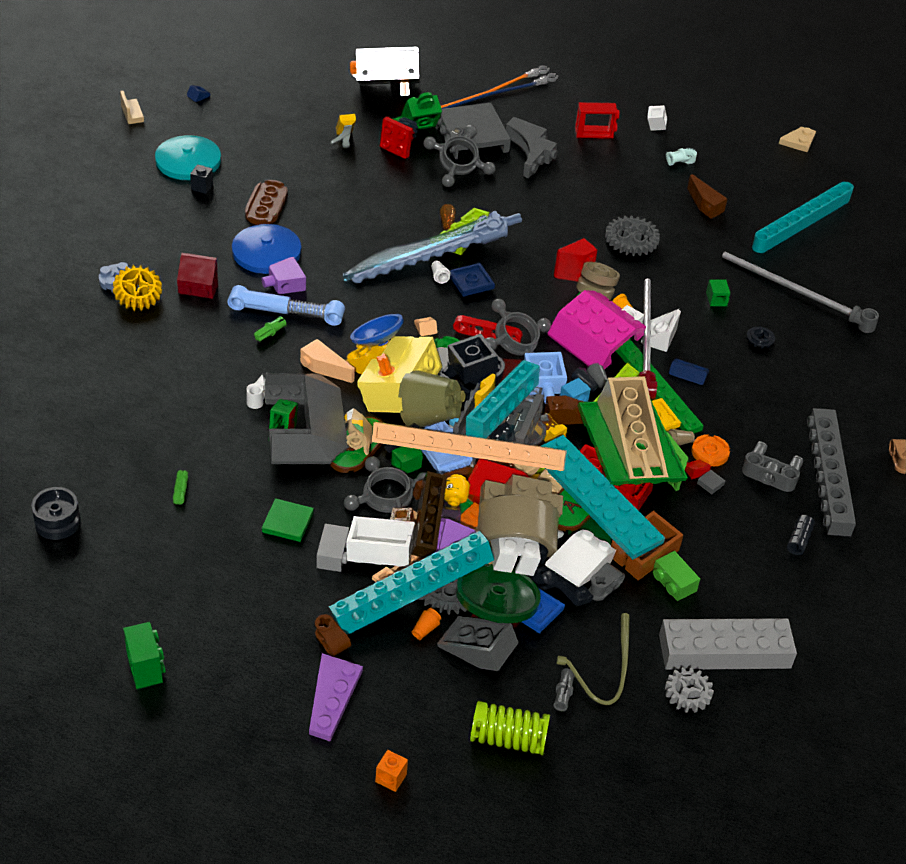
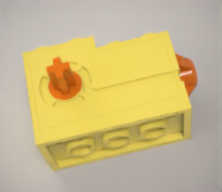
M394 336L387 344L383 353L377 356V359L370 361L357 382L368 412L400 413L403 411L402 398H399L398 394L400 383L406 373L420 370L438 375L442 364L433 337Z

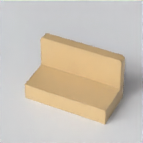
M120 91L121 106L128 124L144 122V116L137 99L127 100L124 91Z

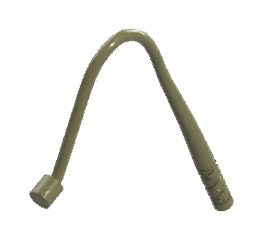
M621 614L622 670L619 689L613 699L605 701L596 697L589 690L567 657L557 656L556 664H567L585 692L599 704L611 705L619 699L622 693L628 666L629 614Z

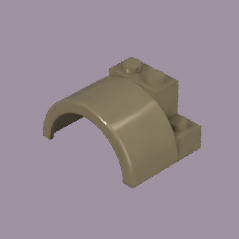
M512 475L506 484L485 480L480 490L477 532L480 531L488 541L504 537L530 539L543 544L549 551L547 557H552L557 551L559 517L562 515L563 496L552 494V482L518 475Z

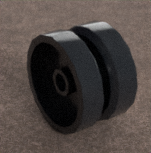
M64 487L47 488L33 498L31 504L36 531L40 536L50 540H60L73 535L78 530L81 522L77 497L71 490Z

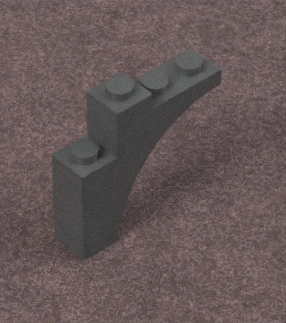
M513 117L506 124V131L509 137L523 149L527 156V161L524 163V177L529 178L533 173H536L540 165H543V163L549 164L552 159L556 158L558 150H556L557 143L547 140V129Z

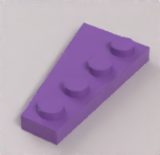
M322 653L309 735L331 741L363 672V666Z

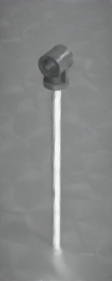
M723 253L722 258L849 315L848 321L858 323V328L862 332L871 333L875 331L879 318V313L876 310L870 308L861 310L858 306H855L852 310L732 254Z

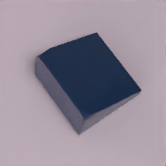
M190 85L187 96L194 102L203 100L211 95L206 89L196 85Z

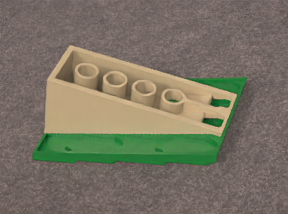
M645 377L608 378L597 402L578 403V409L584 426L587 428L600 465H602L605 476L610 484L620 486L623 484L639 485L642 483L658 484L661 482L677 483L686 481L688 477L650 399Z

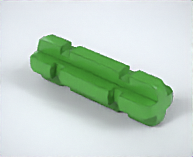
M179 470L177 472L175 493L173 495L174 504L181 505L184 503L186 482L188 481V472L186 470Z

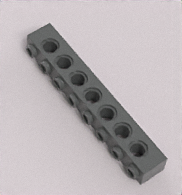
M813 408L811 416H808L807 426L810 427L809 439L813 443L811 451L815 455L814 468H817L816 482H819L818 495L822 498L823 525L826 526L827 535L851 536L856 521L836 410Z

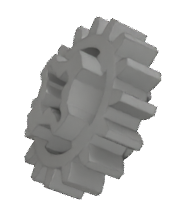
M683 667L680 673L674 670L673 675L668 676L665 690H667L666 697H671L670 704L677 703L678 710L684 707L685 712H688L689 708H692L695 713L698 707L704 710L706 704H710L714 692L711 689L713 684L707 682L708 676H701L702 671L699 670L697 673H694L693 668L686 671Z

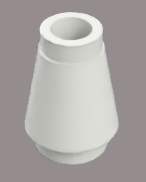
M434 261L431 265L434 280L441 284L446 283L450 278V271L440 261Z

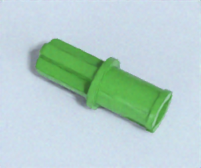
M279 316L271 323L267 322L263 328L254 333L255 339L262 341L269 336H274L278 330L287 325L285 319L281 321L283 317Z

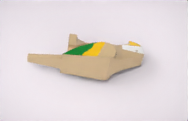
M353 408L344 416L345 424L348 422L349 433L346 443L355 450L364 447V453L368 455L370 443L372 444V426L363 414Z

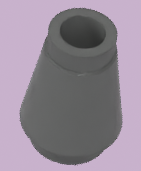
M594 363L587 368V372L599 384L598 387L603 390L608 378L604 367L599 363Z

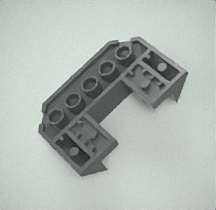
M263 373L265 403L276 404L279 399L297 402L298 405H304L307 428L269 429L271 464H331L336 456L348 449L341 390L338 386L321 374Z

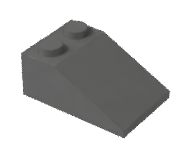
M458 616L437 645L441 649L480 669L498 671L519 642L511 623H496L485 619Z

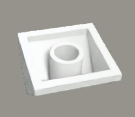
M679 309L651 320V347L667 352L677 330L681 313Z

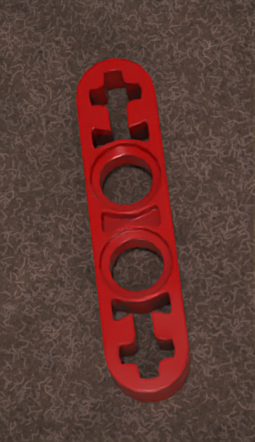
M460 315L456 317L453 328L462 334L471 336L482 334L484 338L493 337L495 339L496 335L492 330H495L497 323ZM505 325L510 337L520 343L523 336L522 331L516 327ZM475 326H480L483 328V330L479 331L475 328Z

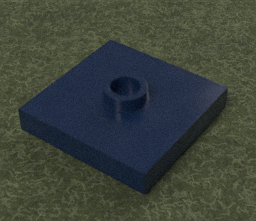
M481 263L449 270L451 280L463 297L495 288V283Z

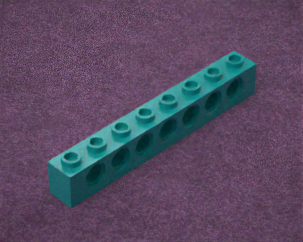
M480 531L470 534L468 537L452 543L450 546L395 572L387 578L377 581L373 585L359 590L343 600H339L329 606L335 622L348 635L459 577L494 561L489 541Z

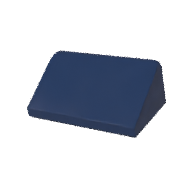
M677 358L672 361L669 370L670 375L700 385L704 384L709 373L707 368Z

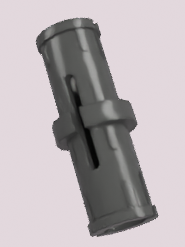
M565 668L562 670L560 682L556 686L557 695L554 708L559 711L567 710L569 697L573 694L572 684L575 675L571 669Z

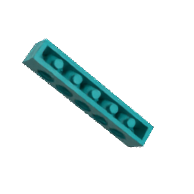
M523 360L466 416V435L487 438L539 384L540 365Z

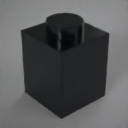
M197 164L190 173L191 190L207 194L213 186V169Z

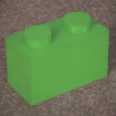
M675 551L655 560L652 572L655 579L660 581L667 592L677 601L697 592L700 578Z

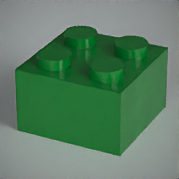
M150 622L123 628L127 656L136 689L163 683L162 674L165 673L164 655L162 648L158 645L157 630H152Z

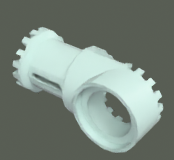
M681 148L675 152H667L666 160L669 165H674L677 162L692 164L696 161L697 152L690 148Z

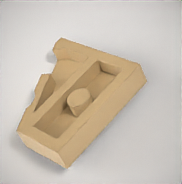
M800 127L781 137L779 144L808 152L816 131Z

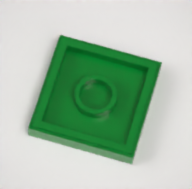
M275 498L262 526V532L301 542L314 513V508Z

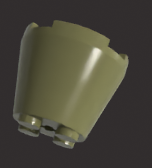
M420 370L406 373L400 383L398 397L402 398L403 411L400 412L401 418L406 426L409 427L412 423H416L420 428L459 418L462 402L465 401V392L461 391L457 380Z

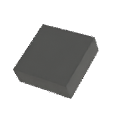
M709 470L698 479L697 484L710 494H713L724 486L725 480L712 470Z

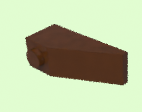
M693 174L690 175L687 189L698 209L711 219L723 213L727 198Z
M566 395L547 396L544 413L549 414L558 425L584 424L578 409V403L584 401Z

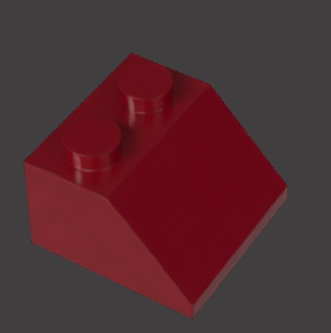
M182 253L177 277L178 293L213 299L218 287L217 258Z

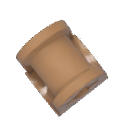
M891 439L889 452L892 456L894 468L896 471L906 474V439Z

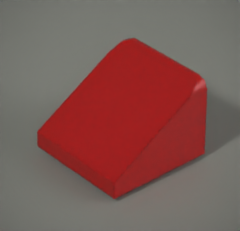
M699 459L688 462L685 470L691 479H695L707 473L711 466Z

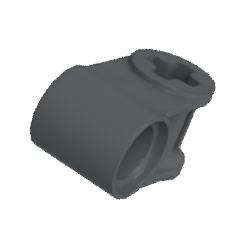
M606 563L591 578L592 585L588 590L594 596L593 600L601 601L605 599L606 596L621 585L625 574L610 563Z

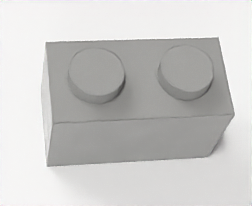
M325 524L317 552V568L341 572L343 564H347L346 550L349 527Z

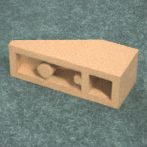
M318 339L301 348L300 361L304 367L318 374L350 383L354 382L355 368Z

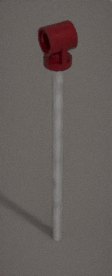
M645 279L644 325L646 329L643 336V371L638 374V377L646 378L650 399L655 400L657 393L656 375L650 371L651 280Z

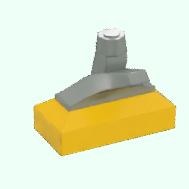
M355 114L339 115L336 126V133L339 136L333 139L330 144L334 145L342 141L343 148L350 147L349 138L356 122Z

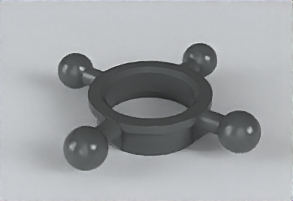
M474 125L465 127V136H453L445 143L439 144L433 137H427L423 142L426 149L440 151V162L449 171L442 178V184L445 187L454 185L455 174H469L476 167L483 169V172L487 175L495 172L496 168L492 162L484 163L479 159L478 147L471 139L477 134V129ZM455 144L468 147L473 153V160L465 165L452 162L446 153L448 147Z
M495 299L491 307L494 312L501 315L502 319L495 328L496 338L487 337L485 339L493 350L496 349L497 345H501L506 351L514 355L524 356L525 353H534L540 337V331H549L551 322L547 318H541L536 323L530 316L524 313L507 312L504 300ZM517 322L523 325L531 335V343L522 344L512 339L505 328L506 323Z
M375 456L368 457L365 461V467L372 473L367 479L363 494L358 497L348 495L344 499L345 508L353 511L360 504L367 503L371 508L380 512H396L398 515L397 520L412 522V515L404 511V508L412 501L413 488L416 482L423 480L427 472H422L416 479H412L400 469L393 467L379 468L380 460ZM391 479L400 482L406 491L399 497L389 499L377 496L372 492L371 488L380 480Z

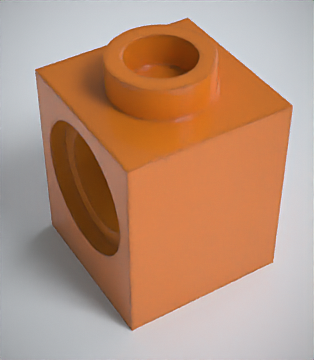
M387 750L376 767L375 782L396 792L407 775L408 759Z

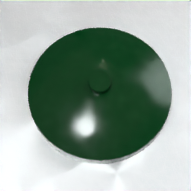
M486 564L459 577L456 585V596L465 609L482 619L496 623H518L530 619L537 612L541 599L537 585L528 576L516 574L515 569L512 570V573L493 570V564Z

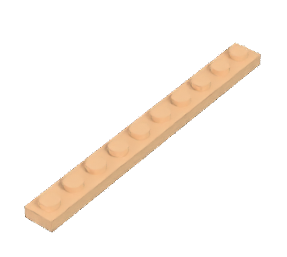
M374 422L372 442L559 471H564L567 450Z

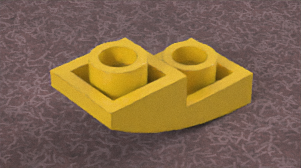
M492 373L481 381L480 390L474 396L475 408L495 389V374Z

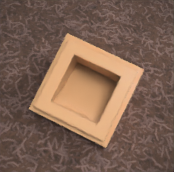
M427 317L414 320L421 336L437 333V323L433 318Z

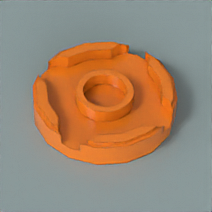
M709 434L697 437L691 449L692 455L696 460L700 459L710 466L724 464L730 454V447L724 439L715 435L711 437Z

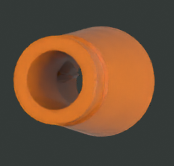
M432 608L424 610L412 630L413 636L422 640L423 637L440 625V614Z

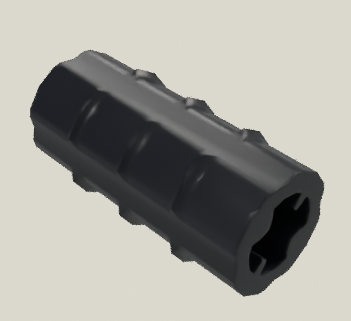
M801 515L797 519L787 545L790 553L802 555L805 551L815 524L813 518Z

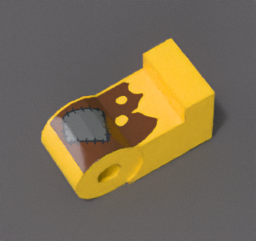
M544 413L540 416L534 431L547 443L562 435L566 437L567 427L563 424L558 425L549 414Z

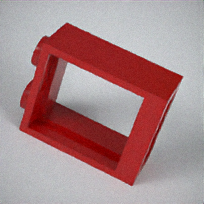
M579 102L575 123L576 138H613L614 132H617L616 119H619L620 115L616 103ZM586 114H610L608 126L585 125Z

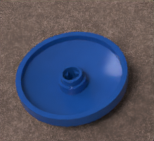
M259 224L250 226L235 236L232 242V254L234 260L241 267L252 272L269 274V266L290 257H294L297 262L301 256V242L298 236L288 228L274 224Z

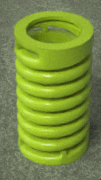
M478 701L470 741L474 742L478 738L479 743L483 744L487 739V743L491 746L496 742L498 747L504 745L507 749H510L513 745L514 750L518 751L521 748L523 752H528L530 748L531 753L543 755L550 715L543 714L540 718L538 712H534L531 716L530 711L526 710L522 716L521 709H516L514 713L512 707H508L505 714V707L502 705L497 710L495 704H491L490 708H488L486 702Z

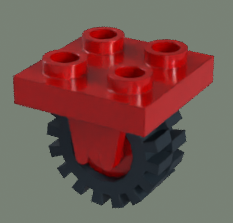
M385 117L382 124L380 147L404 159L408 158L411 142L413 143V138H416L415 133L418 131L416 130L418 128L417 123L406 117L400 118L399 121Z

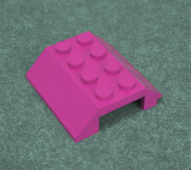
M584 290L558 312L548 331V336L587 366L599 363L606 369L612 363L611 354L633 335L634 340L638 341L644 336L646 326L640 321L634 320L633 316L622 310L614 302L609 301L603 294Z

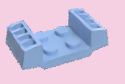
M445 421L422 428L453 433V428H450ZM420 449L438 474L468 467L473 459L467 456Z

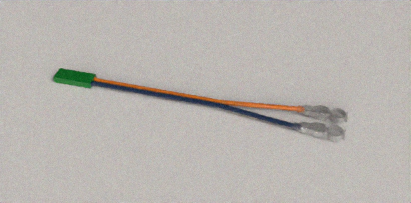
M547 66L533 68L522 76L488 91L442 105L441 109L456 107L493 94L528 86L545 85L549 81H556L558 75L555 77L554 73H549L547 76H540L531 83L498 90L520 79L546 74L550 69ZM402 116L394 118L393 120L399 121V119L402 118Z

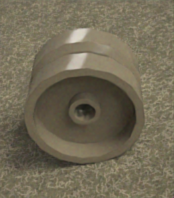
M585 262L581 271L583 276L579 277L576 285L578 291L581 293L584 290L596 291L611 300L615 291L613 286L617 285L620 274L607 265L597 262Z

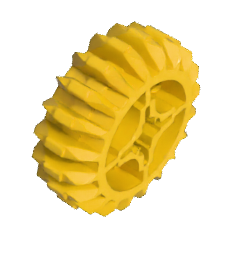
M133 264L132 269L126 266L125 271L120 270L119 275L115 276L113 293L116 300H120V305L126 304L125 307L127 309L132 307L134 311L136 308L142 311L143 307L149 309L150 305L155 306L156 301H159L162 294V283L159 281V275H155L154 270L149 272L148 267L142 269V265H140L139 268H136Z

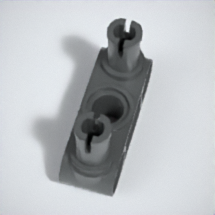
M758 442L753 452L747 453L742 467L744 475L786 492L793 491L800 477L799 470L803 464V459L800 456H794L789 465L765 456L767 445L764 442Z

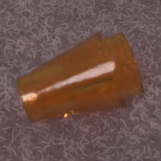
M445 204L440 209L443 228L447 230L451 228L456 215V209L451 204Z

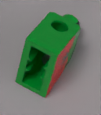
M279 399L270 410L269 429H280L283 425L284 429H295L298 403Z

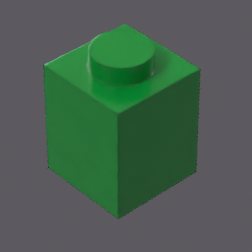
M709 280L706 294L710 306H727L730 291L726 280Z
M399 447L392 450L391 464L408 474L422 468L423 453L420 449Z

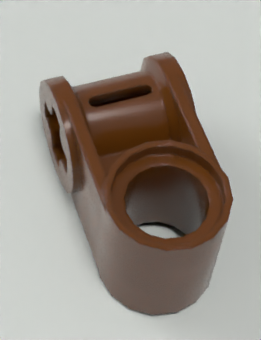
M322 614L316 618L315 636L329 656L334 657L351 647L349 637L330 615Z

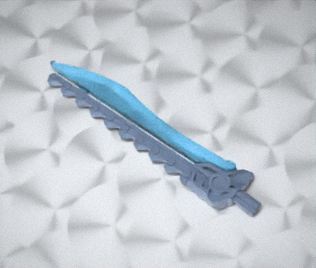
M493 211L488 217L482 215L478 220L440 235L390 247L370 256L348 272L343 273V280L352 279L355 283H361L365 278L372 279L381 273L388 274L393 269L401 270L405 265H415L420 260L428 261L432 256L439 257L445 252H455L460 247L468 248L472 243L486 244L501 237H507L508 226L522 222L521 215L518 213L503 217L497 211Z

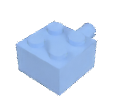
M561 352L525 353V361L540 365L539 384L529 395L543 394L544 403L546 404V397L560 394L561 387L567 382Z

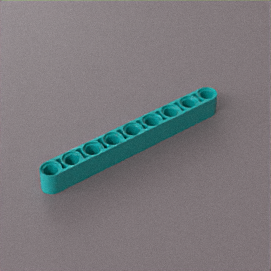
M841 182L757 231L752 249L757 253H764L850 201L854 186L849 182Z

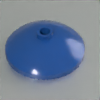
M389 314L375 318L355 329L350 338L357 345H385L402 327L403 317L400 314Z

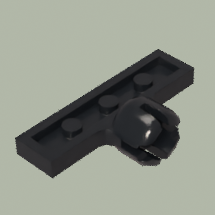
M539 543L541 559L534 576H531V580L536 585H540L537 587L543 591L554 587L559 588L576 607L590 603L594 596L584 585L578 587L545 566L551 557H547L548 549Z

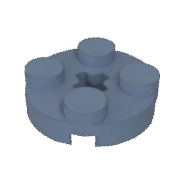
M120 262L119 264L101 267L99 274L100 286L104 290L107 288L113 292L115 276L119 275L120 270L125 271L128 264Z

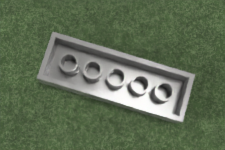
M663 619L659 633L665 670H677L683 667L685 669L792 668L797 655L788 619Z

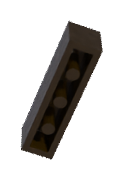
M427 471L422 481L411 555L426 558L436 551L447 475Z

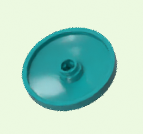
M184 135L163 142L155 152L156 166L163 174L175 179L190 180V173L197 164L212 168L214 173L220 166L221 152L219 147L207 138Z

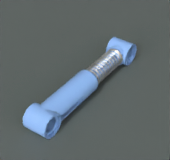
M236 285L232 288L227 301L229 307L234 310L249 308L287 315L290 312L292 314L295 312V314L301 313V315L320 316V318H324L326 323L333 326L341 323L345 311L344 304L337 300L330 301L326 305L320 304V306L319 304L316 305V303L313 305L312 302L311 304L309 302L306 304V301L304 303L303 301L300 303V300L298 302L297 300L295 302L294 300L291 301V297L250 291L241 285Z

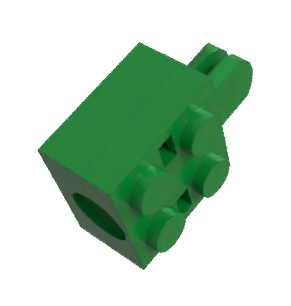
M426 92L420 94L419 98L412 97L408 99L401 116L415 121L418 126L416 130L436 127L442 113L437 95Z

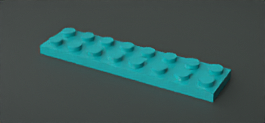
M564 435L540 446L567 450L564 471L546 470L632 560L664 543L665 537L610 484L609 480Z

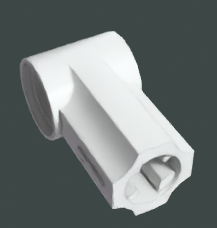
M263 375L246 388L247 405L250 408L258 409L264 404Z

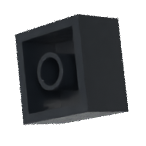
M482 334L448 345L449 363L464 384L498 372V355Z

